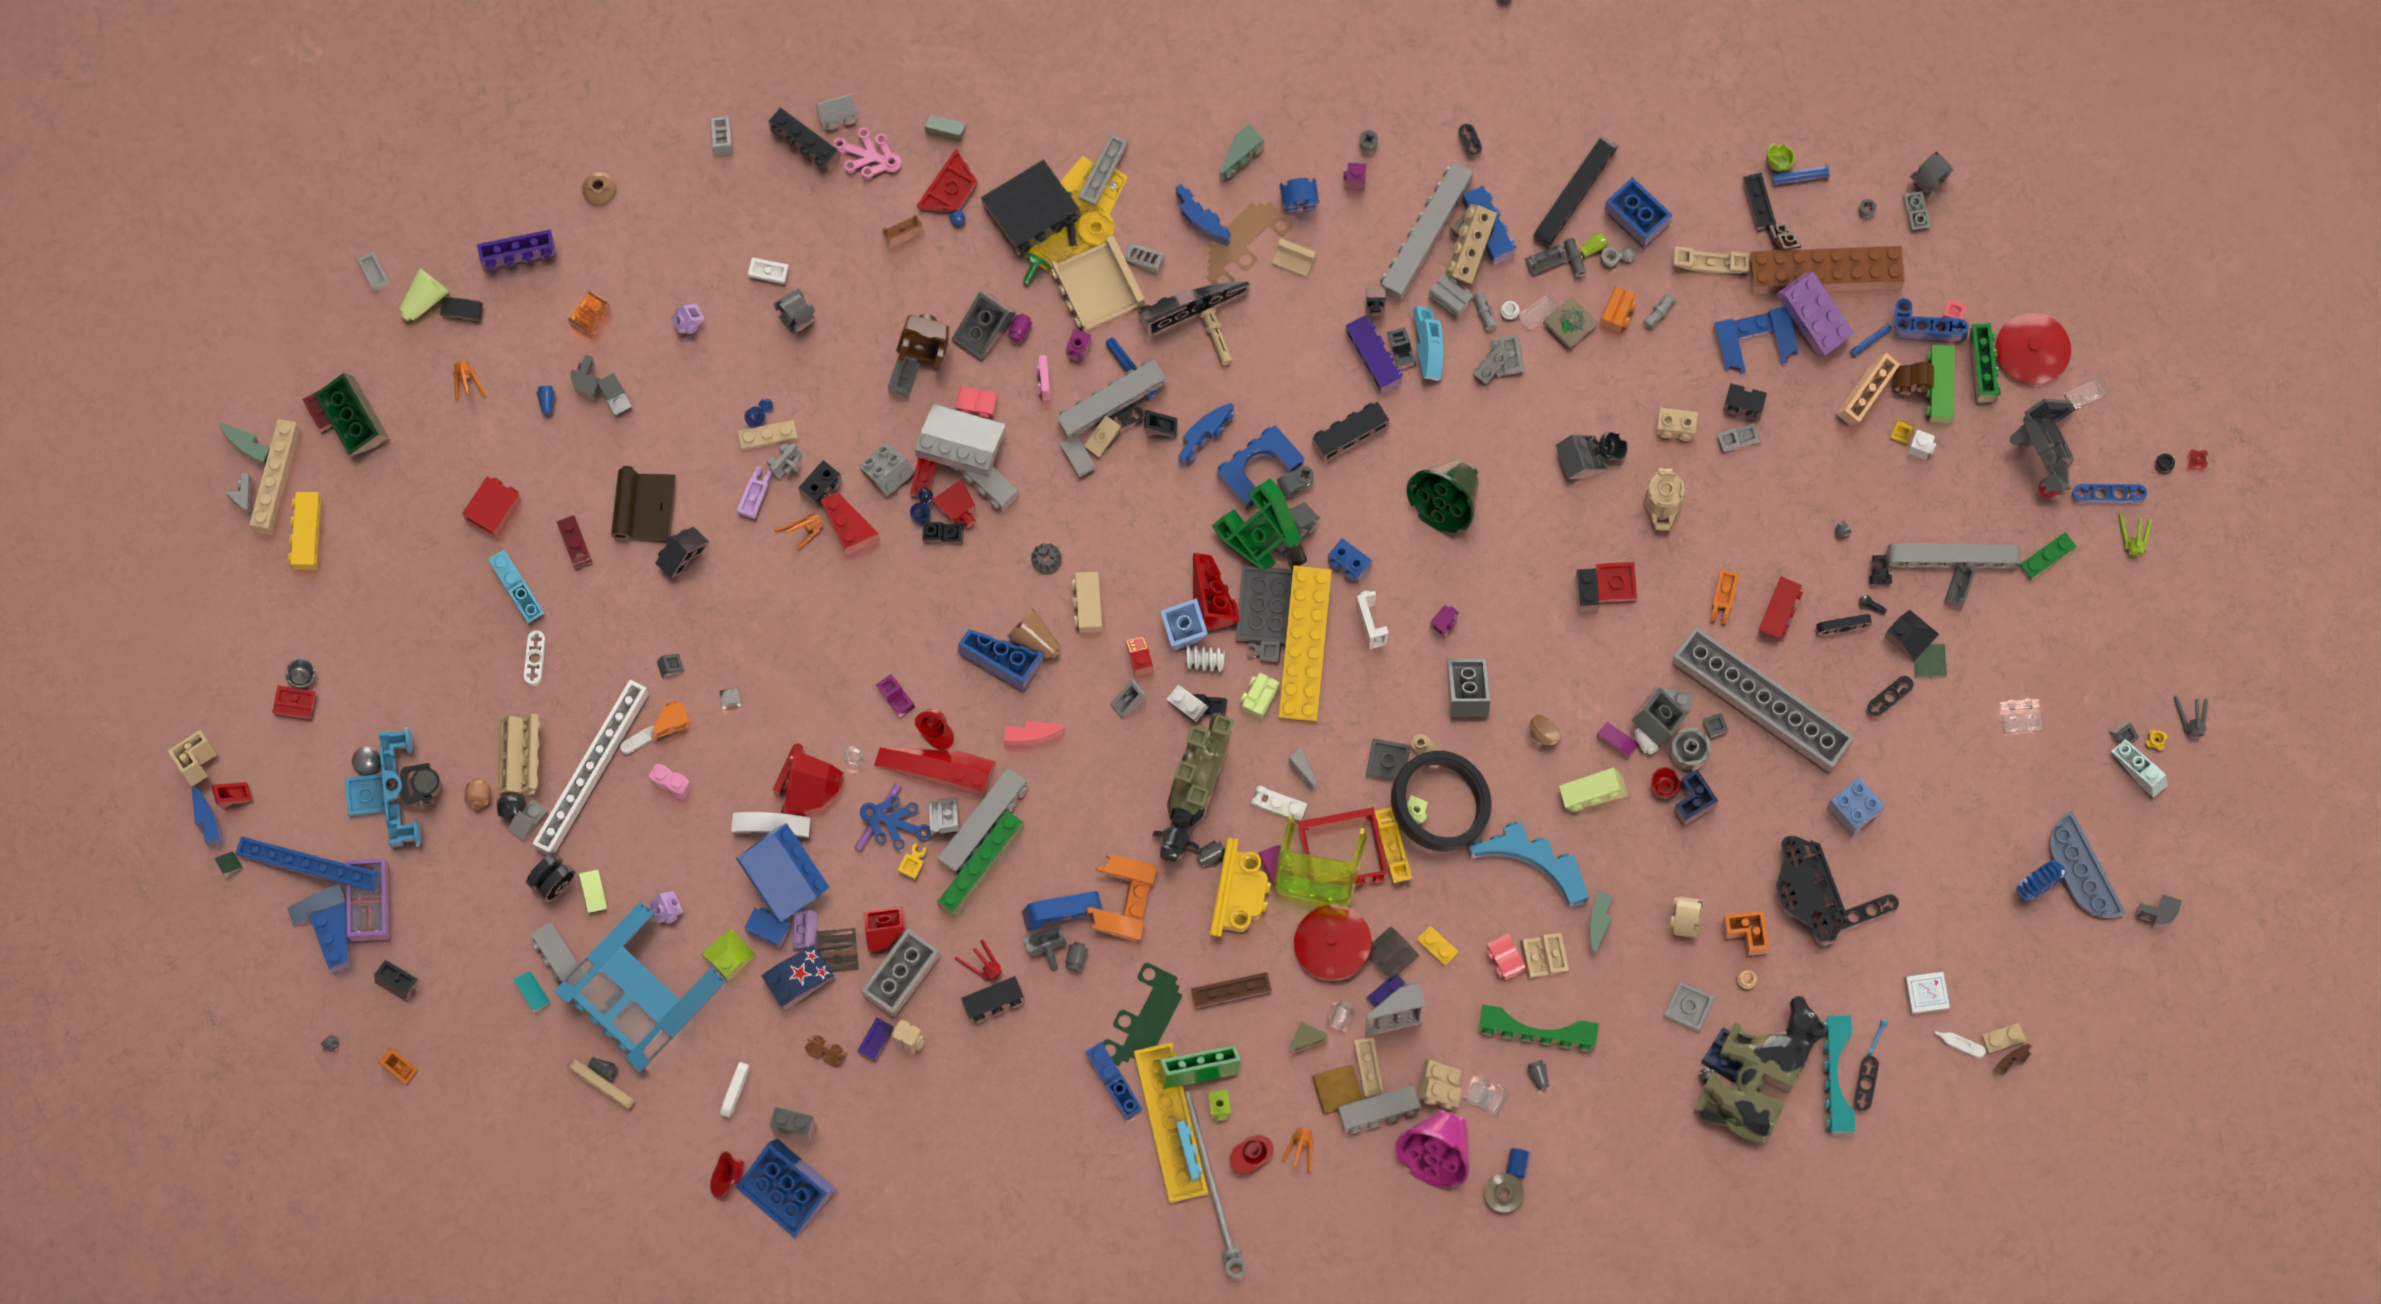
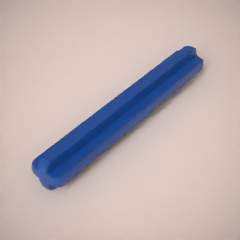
M1114 337L1106 341V346L1126 372L1138 369ZM1154 390L1145 396L1147 399H1151L1156 395V392Z

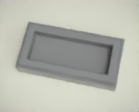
M374 251L357 259L373 292L390 285Z

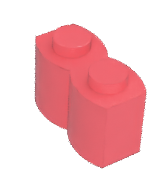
M960 387L955 409L981 418L993 419L998 399L997 393Z
M1509 934L1487 944L1485 952L1490 961L1494 960L1496 964L1494 969L1499 978L1503 977L1504 981L1526 971L1525 964Z

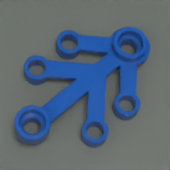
M896 795L877 805L865 803L860 808V816L864 821L870 822L877 843H884L887 838L886 834L881 831L877 820L885 822L893 839V847L896 850H902L905 846V842L900 838L896 827L915 833L920 840H928L931 837L928 825L916 826L899 819L905 815L918 812V805L915 802H910L906 807L888 815L881 813V811L900 805V798ZM892 798L898 799L896 805L891 803ZM915 805L916 810L913 812L910 811L909 806ZM868 809L873 811L871 816L866 815ZM924 829L928 834L921 836L920 831ZM883 834L884 840L879 841L877 836ZM896 841H901L903 845L896 847L895 843Z

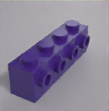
M551 229L477 244L481 266L487 270H493L502 265L512 266L522 261L532 262L537 258L547 259L557 254Z

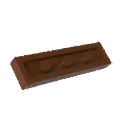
M1268 972L1191 988L1195 1009L1272 992Z

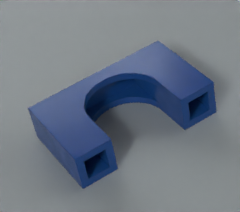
M1276 425L1272 428H1266L1261 433L1262 436L1257 440L1255 438L1252 439L1243 451H1237L1229 462L1225 461L1217 468L1218 479L1246 510L1254 504L1248 494L1256 488L1245 474V467L1252 458L1260 455L1270 456L1287 473L1304 465L1305 458Z

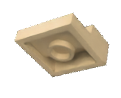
M1430 1059L1425 1060L1417 1098L1425 1100L1424 1103L1428 1105H1440L1441 1109L1452 1111V1108H1458L1462 1091L1461 1088H1458L1461 1070Z

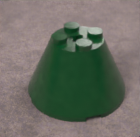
M1458 459L1418 471L1407 483L1406 493L1411 506L1414 505L1417 509L1420 519L1432 528L1449 534L1465 531L1474 520L1479 485L1478 471L1475 467L1469 466Z

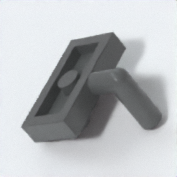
M1060 925L1023 938L1030 957L1045 952L1050 969L1056 970L1058 968L1052 949L1067 944Z

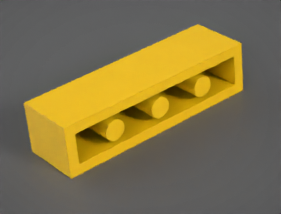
M296 492L295 498L292 499L294 516H291V527L293 528V534H290L289 537L292 552L288 554V563L291 564L294 570H317L322 500L319 492Z

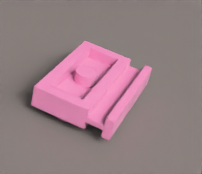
M1040 355V365H1036L1037 377L1041 376V383H1038V394H1042L1043 400H1050L1046 355Z

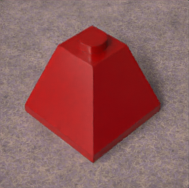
M902 907L864 912L868 952H879L888 949L904 931Z

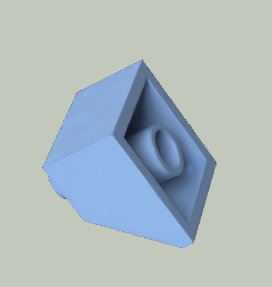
M1197 599L1161 611L1171 647L1176 651L1187 647V645H1194L1208 635Z

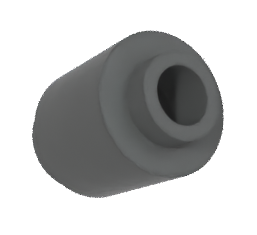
M1214 840L1200 848L1196 855L1203 867L1206 865L1210 866L1224 857L1225 848L1221 842L1217 843Z
M1074 942V944L1069 945L1065 960L1066 969L1081 972L1088 953L1085 944Z

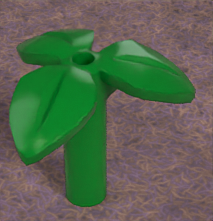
M1025 253L1023 255V258H1029L1031 263L1023 279V282L1026 284H1030L1039 265L1046 266L1049 271L1052 269L1045 259L1036 254Z

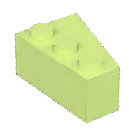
M1615 768L1559 786L1565 808L1570 811L1572 810V812L1580 811L1583 807L1594 806L1629 796L1623 774Z

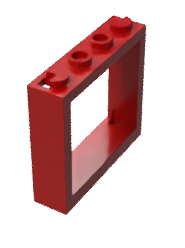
M1374 807L1298 821V831L1311 893L1323 894L1327 890L1334 888L1335 890H1343L1347 888L1346 886L1350 885L1360 887L1365 885V882L1373 881V883H1380L1388 878ZM1369 821L1380 871L1316 883L1306 832Z

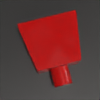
M962 479L932 499L933 506L952 524L962 521L967 528L975 524L976 520L971 514L976 511V507Z

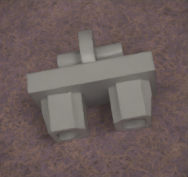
M784 443L779 448L781 456L778 459L774 456L770 457L767 461L774 476L779 480L791 470L795 473L799 470L796 465L800 462L799 459L802 457V454L793 443L791 445Z

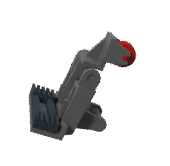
M2041 400L2024 412V424L2010 436V443L2013 445L2020 443L2022 445H2029L2033 442L2042 462L2045 465H2050L2048 468L2052 474L2039 483L2038 488L2040 494L2044 497H2054L2058 492L2071 489L2068 479V466L2073 463L2074 457L2057 425L2058 420H2062L2069 413H2073L2072 411H2076L2070 400Z

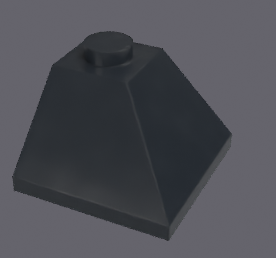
M1909 609L1887 630L1885 638L1914 662L1935 640L1939 633Z

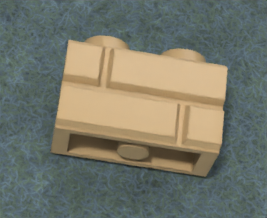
M904 1020L899 1021L892 1033L895 1045L902 1049L905 1048L911 1054L920 1051L925 1042L921 1030L914 1025L910 1026V1023Z

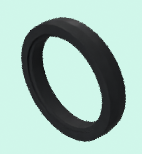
M1442 750L1422 753L1408 761L1401 768L1393 782L1391 807L1395 820L1406 836L1426 849L1448 852L1463 848L1478 838L1490 818L1492 801L1487 782L1476 766L1458 754ZM1429 765H1440L1453 769L1465 778L1471 786L1476 799V816L1468 831L1455 837H1440L1427 832L1417 824L1411 816L1406 802V787L1411 775L1416 770Z

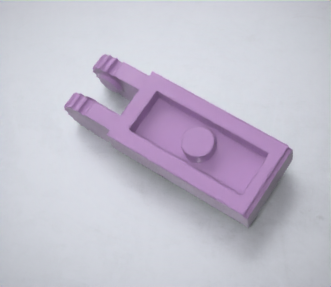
M760 466L756 467L752 478L750 477L737 509V514L754 520L773 473L768 469L764 480H758L762 471Z

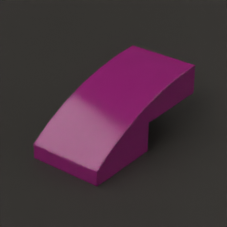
M892 674L876 684L878 690L899 718L915 707Z

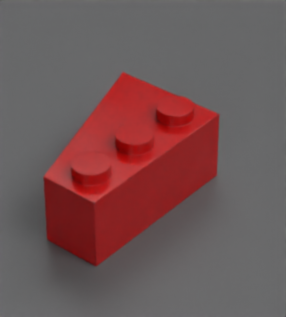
M838 492L821 500L826 516L846 556L881 541L879 533Z

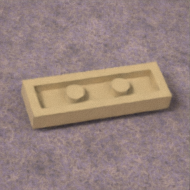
M794 420L738 431L742 451L798 440Z
M1374 1037L1354 1040L1365 1099L1384 1094Z

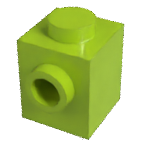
M1228 1090L1208 1092L1211 1119H1216V1121L1227 1120L1231 1116Z

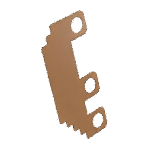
M1268 202L1266 205L1260 203L1257 206L1251 203L1226 226L1231 234L1229 245L1226 246L1213 240L1208 244L1211 248L1208 254L1211 257L1207 260L1210 266L1207 268L1209 274L1206 278L1213 285L1218 284L1217 279L1221 275L1227 276L1229 283L1235 282V279L1224 267L1233 260L1240 268L1248 270L1257 262V257L1246 246L1267 226L1271 227L1278 235L1284 236L1293 227V222L1271 202ZM1281 219L1288 223L1287 229L1283 231L1276 228V222ZM1249 254L1252 258L1251 263L1248 265L1241 264L1240 256Z

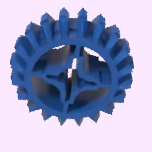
M2058 860L2049 861L2024 878L2017 885L2016 891L2025 902H2031L2058 884L2067 872Z

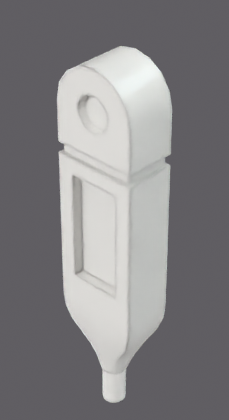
M649 726L622 742L620 745L621 752L628 755L652 741L651 733L654 726Z
M1937 1031L1934 1033L1946 1045L1972 1057L1980 1059L1985 1055L1986 1051L1983 1046L1975 1044V1042L1957 1034L1939 1033Z

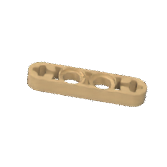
M572 1059L567 1066L575 1074L623 1107L629 1109L634 1103L631 1097L579 1061Z

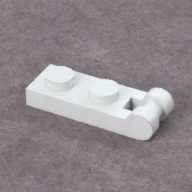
M1256 786L1255 797L1250 802L1252 806L1296 822L1302 821L1307 803L1268 790L1265 787ZM1263 796L1268 797L1267 803L1261 801Z

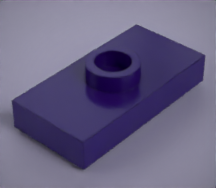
M876 1017L857 1052L875 1062L894 1026Z

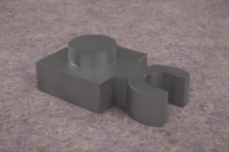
M1261 641V646H1257L1255 643H1248L1249 648L1255 649L1253 653H1247L1248 658L1254 659L1260 656V661L1280 662L1281 642Z

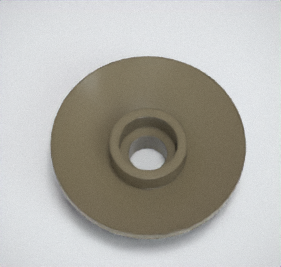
M1500 1173L1489 1179L1485 1186L1484 1195L1486 1202L1492 1209L1506 1213L1520 1206L1524 1197V1189L1518 1178L1508 1173ZM1506 1191L1507 1197H1501L1500 1192Z

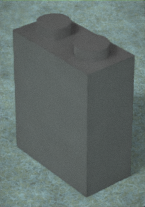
M778 1107L774 1108L769 1125L775 1136L812 1144L816 1129L813 1116Z

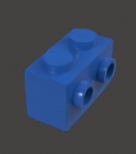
M1343 538L1340 539L1328 554L1329 565L1335 570L1340 569L1348 580H1354L1357 583L1372 566V560Z
M754 907L744 927L745 932L781 948L791 928L788 919L779 923L775 916L770 915L771 912L762 907L760 909Z

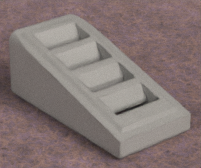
M729 116L712 118L711 131L714 155H732L733 147ZM726 125V127L716 128V126Z
M1130 243L1124 258L1128 263L1157 274L1164 260V254ZM1136 250L1134 257L1131 258L1130 255L1132 251ZM1139 253H1143L1140 260H1138ZM1146 255H1148L1149 258L1147 262H1144ZM1155 258L1154 264H1151L1152 259Z
M1299 748L1289 756V764L1312 790H1315L1317 787L1316 779L1303 751Z

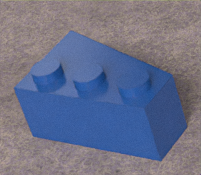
M343 902L309 916L331 973L334 974L351 967L350 940L347 937V903Z

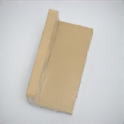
M1280 238L1278 250L1272 264L1307 277L1315 260V251Z

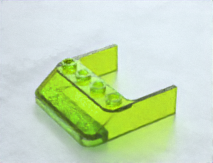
M1290 814L1278 857L1275 879L1276 891L1280 895L1341 907L1348 905L1352 899L1367 841L1366 829L1361 828L1354 859L1350 862L1289 851L1296 826L1294 815Z

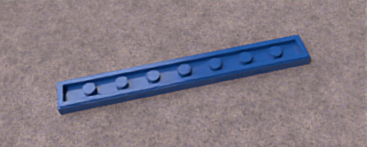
M242 836L235 855L371 892L375 891L380 873Z

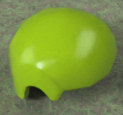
M1773 143L1767 149L1766 160L1769 167L1773 170L1786 171L1794 165L1795 154L1785 144L1776 146Z

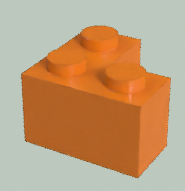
M1764 911L1724 916L1725 939L1745 937L1747 956L1767 954L1769 944Z

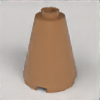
M1033 608L1007 635L1012 641L1021 646L1028 647L1029 650L1044 652L1043 658L1047 660L1050 657L1054 659L1060 652L1058 649L1060 644Z

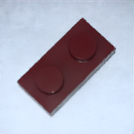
M315 393L302 400L320 432H323L332 427L316 399Z

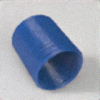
M1511 1148L1505 1173L1511 1174L1516 1178H1526L1531 1153L1524 1149Z

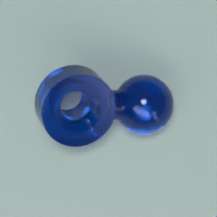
M763 398L759 401L758 407L754 406L747 409L744 415L746 423L750 426H758L763 423L765 419L764 413H768L773 409L772 400Z
M922 488L918 492L920 502L915 503L910 509L911 518L919 523L927 521L930 516V509L927 503L932 500L933 492L929 488ZM921 509L920 514L917 515V510Z

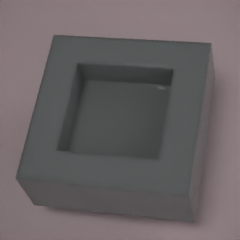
M1722 713L1703 719L1710 738L1728 732V727Z

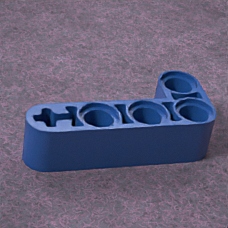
M1901 298L1896 302L1894 334L1898 338L1963 341L1967 337L1969 325L1964 319L1912 316V303L1910 300ZM1906 307L1908 311L1901 312L1899 308ZM1903 324L1907 328L1902 330L1898 326ZM1922 325L1926 329L1921 331L1917 327ZM1942 326L1945 330L1940 332L1936 328Z
M1092 891L1032 902L1022 910L1026 930L1033 931L1042 928L1046 923L1093 915V913L1087 914V907L1103 910L1099 893Z

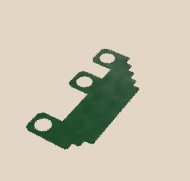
M1150 963L1143 964L1138 974V980L1152 986L1151 993L1139 1016L1126 1010H1120L1113 1022L1115 1028L1129 1034L1124 1045L1122 1046L1110 1039L1103 1041L1104 1046L1111 1044L1116 1048V1053L1111 1056L1115 1065L1120 1066L1122 1061L1128 1062L1131 1057L1135 1059L1134 1051L1158 1045L1183 996L1178 992L1180 987L1176 984L1177 976ZM1147 968H1152L1155 971L1154 979L1146 980L1143 977V971ZM1122 1015H1127L1131 1018V1024L1128 1027L1119 1025L1118 1020Z

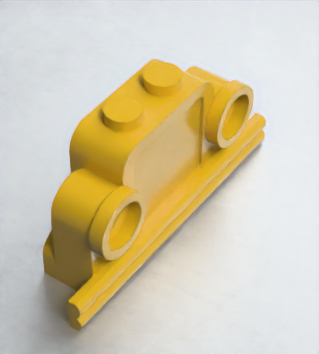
M1227 838L1210 935L1221 937L1223 929L1244 932L1249 928L1251 920H1258L1262 912L1266 913L1268 901H1264L1265 894L1270 893L1271 882H1267L1265 872L1259 871L1261 858L1258 854L1254 852H1237L1239 839Z

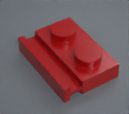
M278 685L272 713L311 720L316 691Z

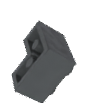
M1305 502L1289 509L1300 537L1316 529V523L1320 517ZM1283 541L1276 548L1282 553L1286 550L1291 551L1296 545L1288 548Z

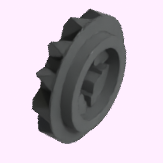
M1042 543L1036 546L1031 555L1033 566L1043 573L1055 571L1060 566L1062 560L1058 547L1051 543ZM1049 551V557L1052 559H1048L1044 564L1043 557L1041 556H1045Z

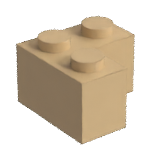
M201 730L168 750V753L191 787L208 777L201 765L217 755Z

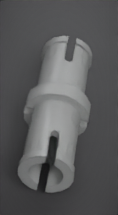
M1484 291L1473 295V298L1478 307V314L1484 322L1485 329L1492 330L1497 327L1492 313V306H1489Z
M1666 293L1662 300L1653 306L1651 313L1643 321L1645 326L1653 329L1656 323L1666 316V312L1676 301L1673 296Z

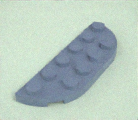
M2073 811L2068 812L2057 822L2050 838L2053 860H2058L2067 872L2063 880L2075 902L2091 915L2100 918H2117L2125 915L2126 912Z

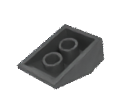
M979 291L953 335L952 340L982 360L1008 328L1017 311L989 292Z
M1448 659L1450 717H1489L1490 692L1486 659Z

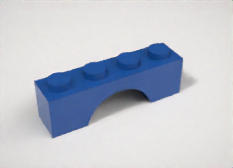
M1484 186L1464 193L1462 201L1466 210L1472 204L1497 213L1492 226L1493 234L1486 243V251L1494 265L1513 257L1516 245L1512 238L1509 239L1507 235L1508 228L1504 222H1501L1497 206L1494 207L1491 202L1493 199L1490 191H1486Z

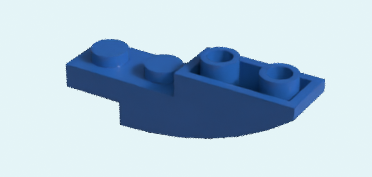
M1182 183L1175 187L1176 196L1182 203L1180 205V214L1185 220L1209 239L1226 246L1229 245L1231 234L1227 227H1222L1219 223L1220 218L1215 212L1212 213L1209 208L1204 211L1201 204L1193 200V195L1189 188H1184Z
M1232 403L1209 412L1183 436V443L1186 446L1178 455L1179 463L1185 466L1188 461L1191 462L1196 455L1195 451L1197 448L1205 444L1206 437L1213 440L1215 436L1219 437L1224 430L1223 425L1226 421L1230 422L1235 415Z
M1102 1041L1086 1050L1085 1054L1094 1067L1096 1074L1125 1119L1142 1110L1143 1108L1125 1078L1121 1075Z

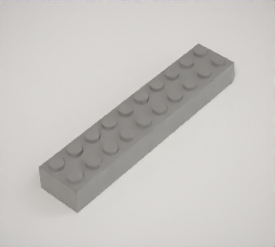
M1695 627L1673 657L1672 663L1829 773L1854 740V736L1697 627Z

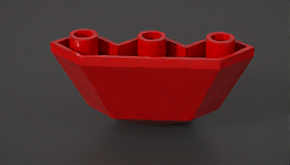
M795 751L794 756H791L789 759L788 767H790L789 779H787L785 784L787 792L781 814L805 817L824 811L840 795L845 777L844 773L832 764Z

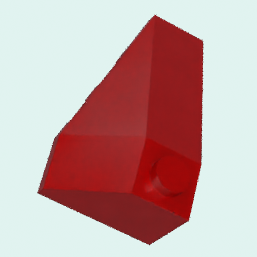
M1194 553L1193 599L1198 600L1206 629L1213 631L1238 623L1240 618L1235 599H1231L1227 584L1224 585L1220 578L1221 572L1212 555Z

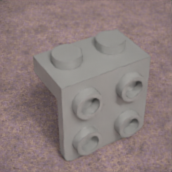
M888 443L881 446L859 465L860 469L875 481L885 497L890 495L915 473L907 459Z

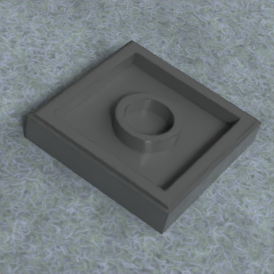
M1373 738L1366 777L1394 782L1401 768L1408 762L1411 745Z

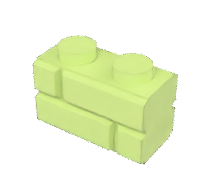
M1258 673L1257 677H1252L1249 683L1251 688L1248 694H1243L1240 703L1242 704V711L1262 720L1279 689V682L1262 673Z

